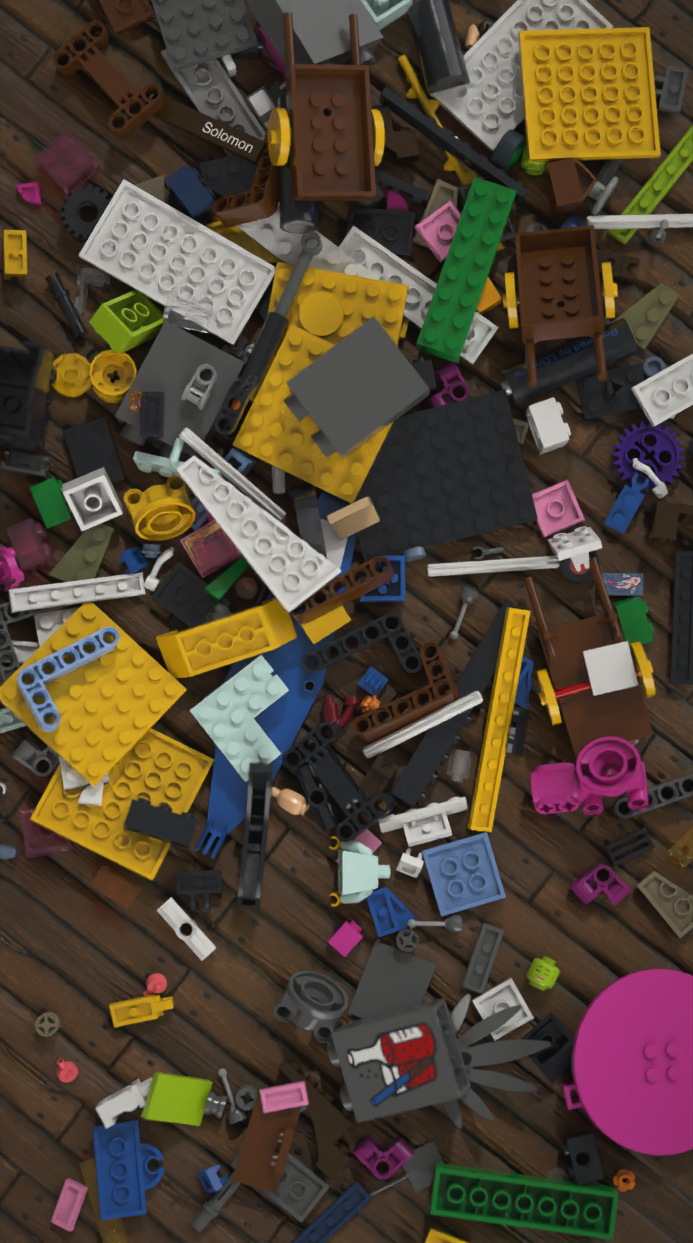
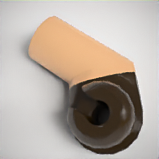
M488 20L479 21L469 27L465 42L466 48L470 49L477 42V39L482 37L492 27Z

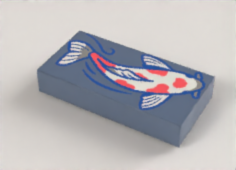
M602 573L609 596H643V574Z

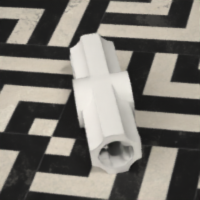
M172 897L157 910L174 929L177 936L191 948L201 961L217 948ZM183 923H189L192 926L193 931L190 935L182 933L181 925Z

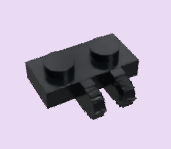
M222 870L176 872L177 894H190L191 911H196L197 909L196 894L204 893L205 911H210V893L223 892Z

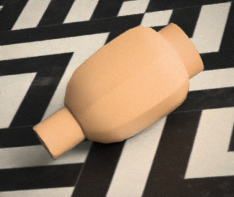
M276 787L272 788V796L277 798V803L280 807L293 815H305L310 804L306 802L304 796L290 789L281 791Z

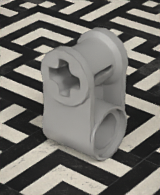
M202 364L197 368L181 397L183 401L188 400L198 405L200 410L206 405L218 380V375L211 365ZM204 371H211L213 376L209 381L201 380V374Z

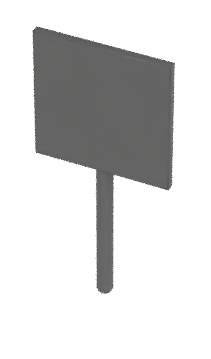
M433 1140L413 1150L415 1154L403 1165L406 1174L369 1192L370 1196L406 1178H409L415 1193L431 1186L435 1162L444 1163Z

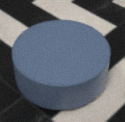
M656 356L647 358L642 365L643 374L646 378H650L665 369L663 360Z
M414 547L405 550L403 555H405V562H411L424 558L426 553L423 547Z

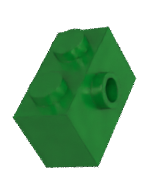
M55 476L29 487L47 529L73 518L71 508L63 495V482L61 479L57 481Z
M635 596L612 603L613 610L617 613L624 641H628L629 648L630 643L639 641L642 645L653 641L654 628L651 621L648 622L646 614L649 613L645 600L642 601V598Z

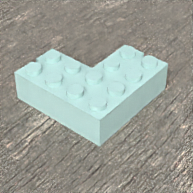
M262 655L190 710L245 782L248 781L250 762L269 764L281 755L276 746L254 720V717L283 696L289 689L277 674L274 677L271 675L274 670Z

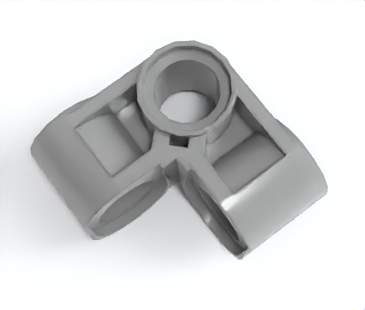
M27 737L12 754L21 764L41 777L51 776L60 764L58 754L49 746L42 751ZM46 760L49 763V769L47 772L41 773L38 768L39 764Z

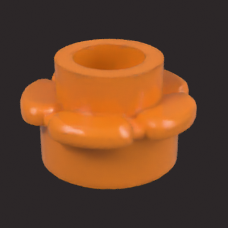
M367 695L362 700L360 706L363 713H368L379 707L380 701L376 699V695H372V697Z
M620 1169L614 1175L613 1183L619 1191L626 1192L634 1188L635 1175L630 1170Z

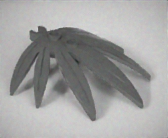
M466 994L460 1000L450 1015L455 1035L465 1018L470 994ZM521 1005L501 1010L483 1019L457 1039L470 1081L501 1090L518 1092L538 1091L537 1087L521 1079L498 1072L472 1069L473 1066L493 1065L516 1060L551 1045L547 1041L516 1039L468 1047V1045L486 1037L504 1025L522 1008ZM471 1088L460 1097L475 1112L490 1121L494 1120L488 1107ZM453 1099L442 1102L453 1123L461 1129L462 1119L457 1100Z

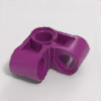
M451 361L434 371V375L443 390L426 399L430 408L468 399L469 388L455 362ZM461 389L465 392V395L462 398H456L453 395V391Z
M602 863L595 864L570 886L584 904L591 902L602 891L616 906L632 892L610 867ZM606 869V878L598 880V870Z
M368 1135L352 1150L357 1158L379 1179L390 1177L415 1154L400 1136L392 1141L385 1151H383L371 1135ZM379 1162H386L390 1169L386 1173H380L377 1170V1164Z

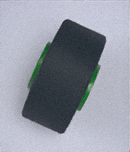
M512 129L508 130L497 144L490 163L497 168L504 169L508 173L518 161L526 143L525 136Z

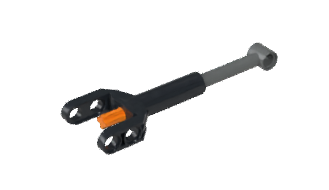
M306 232L301 237V253L274 312L268 313L241 375L229 388L214 422L216 431L230 442H234L236 437L231 438L228 435L235 430L236 426L240 430L246 416L241 418L245 407H247L249 412L260 389L262 380L289 323V320L285 317L290 310L312 258L322 251L323 244L321 238L315 232ZM310 239L317 240L316 247L311 249L306 247V243ZM235 398L231 408L229 409V400ZM226 418L223 429L220 430L219 422Z

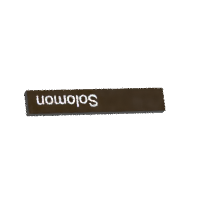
M154 93L151 100L155 99L158 94ZM165 97L163 107L152 116L255 164L258 163L267 146L263 140L168 97Z

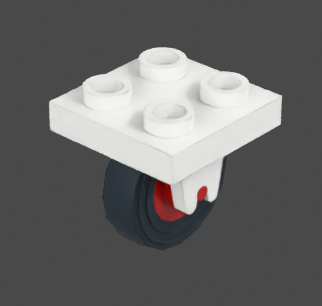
M579 527L574 530L575 532L568 534L559 533L554 535L553 538L548 539L549 547L558 558L559 566L564 576L575 582H585L593 577L589 559L597 557L599 562L596 550L602 548L600 538L591 527Z

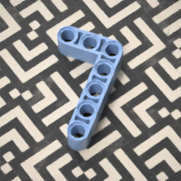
M103 628L19 672L17 678L18 689L43 731L53 732L60 723V714L44 685L113 651L120 637L119 632L115 628ZM110 635L114 638V642L107 644L103 641L102 637ZM90 645L94 648V652L87 654L83 651L82 647ZM70 655L74 658V662L66 664L63 662L62 657ZM46 665L51 666L54 669V673L50 675L45 674L42 671V667ZM24 676H30L34 682L31 685H25L21 679ZM38 695L43 697L45 702L41 705H36L32 698ZM50 715L55 718L56 722L53 725H47L43 718Z

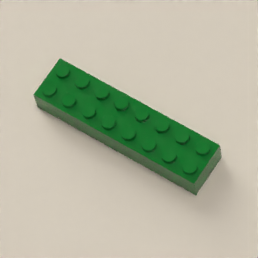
M474 177L417 340L416 350L459 363L515 201L516 190Z
M435 1162L429 1209L430 1214L613 1240L619 1193L615 1187L588 1183L577 1185L573 1181Z

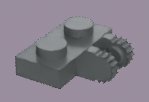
M667 65L664 77L654 75V84L662 85V90L655 89L656 98H660L658 110L676 114L680 113L689 69Z

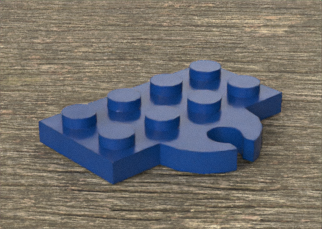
M138 1120L118 1122L108 1128L104 1124L92 1126L100 1220L147 1214L145 1190L154 1187L161 1180L165 1170L164 1167H158L155 1171H149L147 1163L152 1158H156L159 1161L163 1160L162 1154L150 1144L140 1143Z

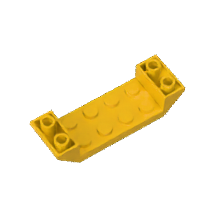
M274 597L262 601L260 606L181 632L174 630L156 636L168 672L174 678H184L276 649L295 639L297 633L290 613Z

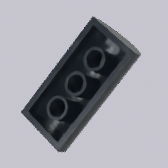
M420 0L414 3L408 9L407 17L427 94L470 83L449 1Z

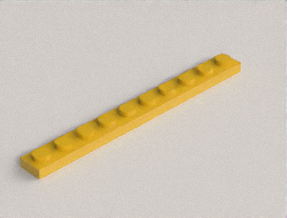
M506 607L468 823L470 830L492 832L531 612L528 610Z

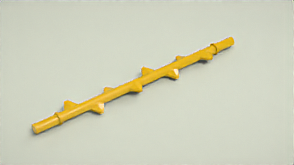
M406 55L400 56L398 61L407 76L406 80L411 84V88L406 95L407 98L418 99L426 115L434 118L437 124L442 127L435 113L440 102L438 100H428L417 78V73H414ZM446 152L448 160L443 166L444 170L455 171L462 185L472 183L477 174L475 172H465L461 162ZM470 189L466 190V196H468ZM502 243L499 244L497 252L504 249Z

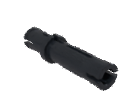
M53 273L52 275L56 283L53 282L50 275L45 280L49 284L54 294L53 299L55 302H58L74 334V338H79L81 336L77 328H79L82 336L88 331L85 329L69 297V290L65 289L59 274Z

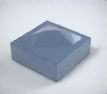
M0 844V858L10 859L18 857L19 847Z

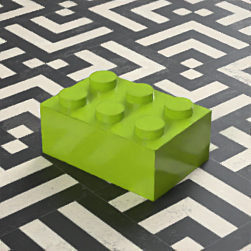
M133 290L103 303L89 323L114 351L121 354L155 338L165 321L168 322V319L147 296L137 290Z

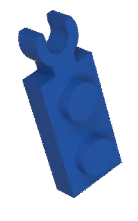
M638 472L632 476V486L624 485L604 521L605 525L622 534L626 531L645 496L640 490L646 488L649 483V478H646L643 483H638L636 481L639 475Z

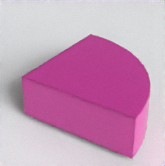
M38 182L16 185L19 194L25 201L33 205H42Z
M388 190L387 210L408 212L405 199L401 195Z

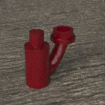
M333 694L324 695L325 704L322 705L323 721L334 720L340 724L341 728L344 727L350 720L356 704L360 703L358 696L344 698L345 702H343V705H347V708L343 715L339 717L338 706L333 701ZM330 726L325 728V731H333Z

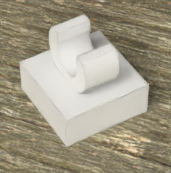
M408 848L402 854L396 870L417 878L424 863L421 860L422 853H419L417 858L410 856L411 849Z

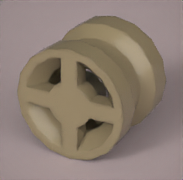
M53 1012L43 1013L35 1022L36 1031L45 1037L53 1035L60 1026L59 1017Z

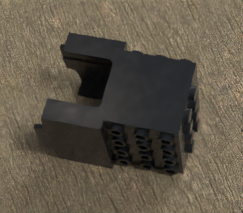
M24 341V345L28 350L0 346V447L39 454L40 448L43 449L45 444L43 429L44 426H48L49 422L47 408L53 401V392H50L51 384L55 383L57 379V370H54L52 364L54 355L45 344Z

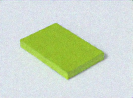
M154 1072L141 1117L149 1120L200 1126L213 1082L208 1079Z

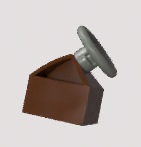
M575 158L547 163L543 177L552 218L578 213L588 197L596 201L591 211V214L596 216L619 181L618 177H613L608 185L604 186L596 180L595 176L586 166Z

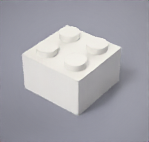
M554 397L528 406L525 412L540 455L564 447L569 441L568 436L571 435L568 424L563 423L561 417L563 415L560 402L555 401Z
M104 467L63 484V494L81 531L123 514L122 504Z

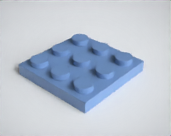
M487 832L422 851L441 916L506 898Z

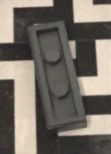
M482 923L461 987L483 994L504 929Z

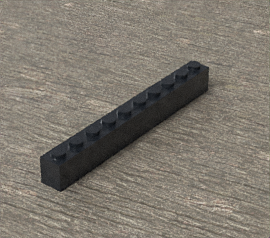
M507 600L503 603L456 682L459 699L475 691H479L482 694L485 688L490 689L493 684L494 677L492 675L496 670L506 607L520 609ZM473 707L427 730L390 793L413 807L416 803L419 805L422 803L427 794L423 792L427 784L432 786L438 774L435 773L439 764L444 766L449 757V754L446 752L451 745L453 747L456 746L461 737L458 732L462 726L466 728L473 717L469 715Z

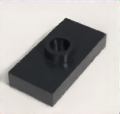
M142 391L141 438H163L164 392Z

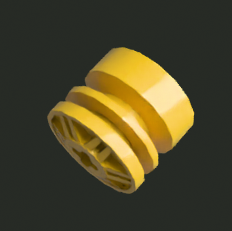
M113 349L102 351L94 358L90 365L89 374L93 390L97 396L107 403L117 404L124 400L137 375L134 361L128 354H118ZM115 375L118 376V380L111 383L110 378H114Z

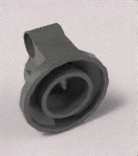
M303 970L294 973L289 979L284 993L281 994L274 1007L273 1014L280 1022L293 1020L299 1027L313 1030L314 1036L320 1042H330L332 1040L331 1033L337 1029L339 1021L348 1006V998L340 985L328 976L315 971Z

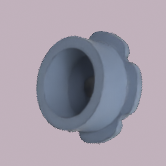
M143 544V549L140 552L144 553V557L158 558V554H162L160 551L161 545Z

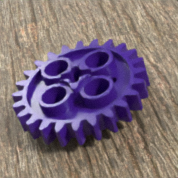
M643 421L639 423V428L632 424V432L625 429L623 431L625 437L619 436L617 438L621 444H614L613 446L618 452L612 454V457L618 458V460L612 463L613 466H619L615 474H623L620 481L622 482L627 479L629 481L628 485L632 486V476L636 472L639 473L636 478L638 483H643L647 478L641 471L633 468V461L627 457L628 451H634L638 455V461L650 467L664 484L667 482L669 485L673 484L671 476L674 478L680 476L676 470H682L683 466L678 464V462L685 460V457L679 456L684 451V448L677 447L681 440L674 441L673 439L676 432L669 435V426L662 430L661 423L656 425V427H652L650 421L646 427ZM644 437H652L654 446H647L644 443ZM635 442L639 443L641 449L635 445ZM651 453V460L646 461L644 457L646 454ZM660 453L668 455V463H662L659 460ZM655 465L660 467L662 472H659ZM650 478L647 487L644 488V493L649 491V487L652 489L656 487Z

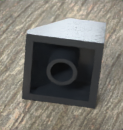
M550 1013L521 1038L550 1042L551 1045L528 1056L551 1083L572 1066L574 1038L553 1013Z

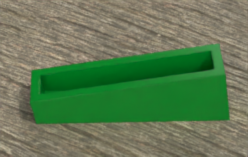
M243 556L209 584L203 593L218 604L250 564Z

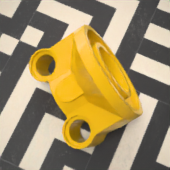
M172 476L167 479L165 485H154L147 488L144 492H141L139 489H130L124 495V502L131 515L135 532L142 539L148 541L172 539L183 534L195 521V510L189 497L188 485L180 477Z

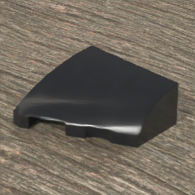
M513 708L506 747L507 753L523 755L530 717L529 710Z

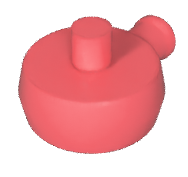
M159 973L150 975L146 980L147 989L143 992L144 996L163 992L167 988L165 976Z
M62 1058L57 1060L59 1065L56 1071L58 1079L64 1083L73 1081L78 1075L77 1066L71 1061L64 1062Z

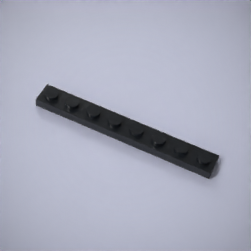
M387 87L383 89L380 93L379 103L385 107L390 106V111L486 181L516 190L515 202L519 205L522 204L528 193L523 183L518 180L514 181L504 169L495 167L486 156L479 155L473 151L467 142H461L455 138L453 132L440 127L431 116H425L415 104L403 100L397 91L390 90Z

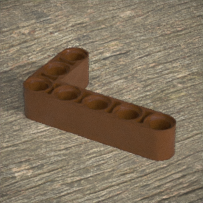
M268 128L264 138L267 146L258 161L251 190L222 197L212 205V212L225 227L271 217L277 210L279 203V166H273L270 160Z
M375 557L332 579L290 613L298 623L307 624L389 582L394 577V569L386 557ZM387 567L384 572L378 573L379 568ZM361 577H366L364 582L358 583ZM346 587L343 593H338L340 588ZM326 597L323 603L317 604L319 599ZM301 608H306L302 614H297Z
M427 642L420 649V656L430 685L363 714L353 721L352 730L364 742L375 741L459 700V692L446 655L436 643ZM443 671L440 676L436 677L439 672ZM429 699V701L425 705H423L424 701ZM409 708L408 711L405 714H403L404 710Z

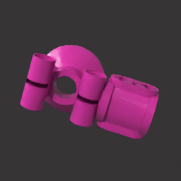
M603 737L590 742L580 752L576 765L569 762L541 765L536 767L534 772H531L533 802L536 811L541 814L570 812L578 809L579 805L582 804L584 813L596 815L603 811L602 795L614 797L621 795L625 791L627 792L629 808L641 810L649 805L645 764L640 760L637 749L630 742L622 738ZM612 774H615V775H616V776H613V777H607L608 775H612Z

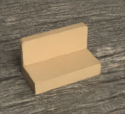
M365 497L327 516L329 523L333 524L341 540L380 521L370 497Z

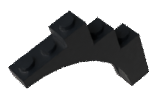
M250 762L246 821L237 907L260 909L273 788V765L264 762Z

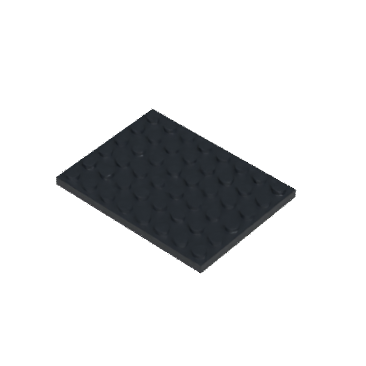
M506 389L402 415L393 422L354 501L357 502L365 497H370L380 518L378 523L357 532L365 562L378 556L403 554L405 550L414 547L426 548L538 520Z

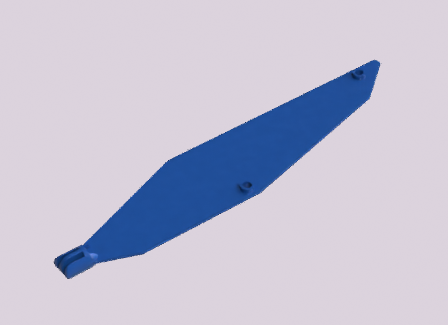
M324 490L317 501L320 519L327 521L328 515L350 505L349 502ZM357 533L349 536L347 539L340 567L342 572L336 577L348 572L350 569ZM345 587L340 588L338 593H343ZM270 592L266 600L274 598V594ZM301 608L297 614H302L306 608ZM291 613L290 616L297 637L276 649L234 662L223 684L262 655L274 670L271 675L274 677L277 674L289 689L288 692L254 717V720L281 753V755L269 763L273 765L272 780H274L282 764L283 753L291 747L323 685L326 668L314 674H308L303 671L301 661L307 653L333 641L335 634L334 631L316 644H313ZM331 647L325 651L327 658H329ZM309 657L305 660L307 668L315 669L318 663L315 658ZM307 682L313 683L314 687L312 690L305 688ZM217 745L207 825L194 848L198 851L207 833H212L202 854L207 855L215 837H220L210 856L212 859L218 853L226 835L246 818L248 781H244Z

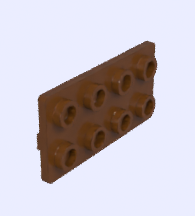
M258 1092L233 1175V1181L276 1193L302 1106L263 1113L260 1092Z

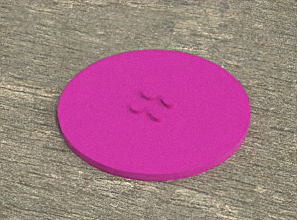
M647 969L633 972L617 979L593 999L582 1016L575 1034L572 1050V1072L580 1102L592 1122L606 1136L633 1151L650 1155H672L693 1149V976L680 971Z

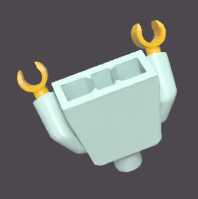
M337 836L330 837L337 840V846H329V848L338 850V892H333L329 895L336 896L337 902L331 903L332 907L341 903H359L370 896L373 889L378 888V879L390 878V866L378 865V856H374L370 848L359 841L342 842Z

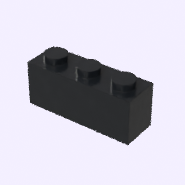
M138 798V800L132 799L123 829L189 849L198 820L194 819V815L186 812H181L180 815L172 812V808L160 805L158 808L150 805L151 802L143 798Z

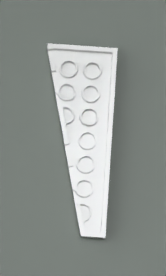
M196 456L191 457L176 469L177 473L288 613L342 572L339 567L328 561L326 557L310 547L303 539L301 540L286 526L264 509H261L250 498L234 488L232 484L221 478Z

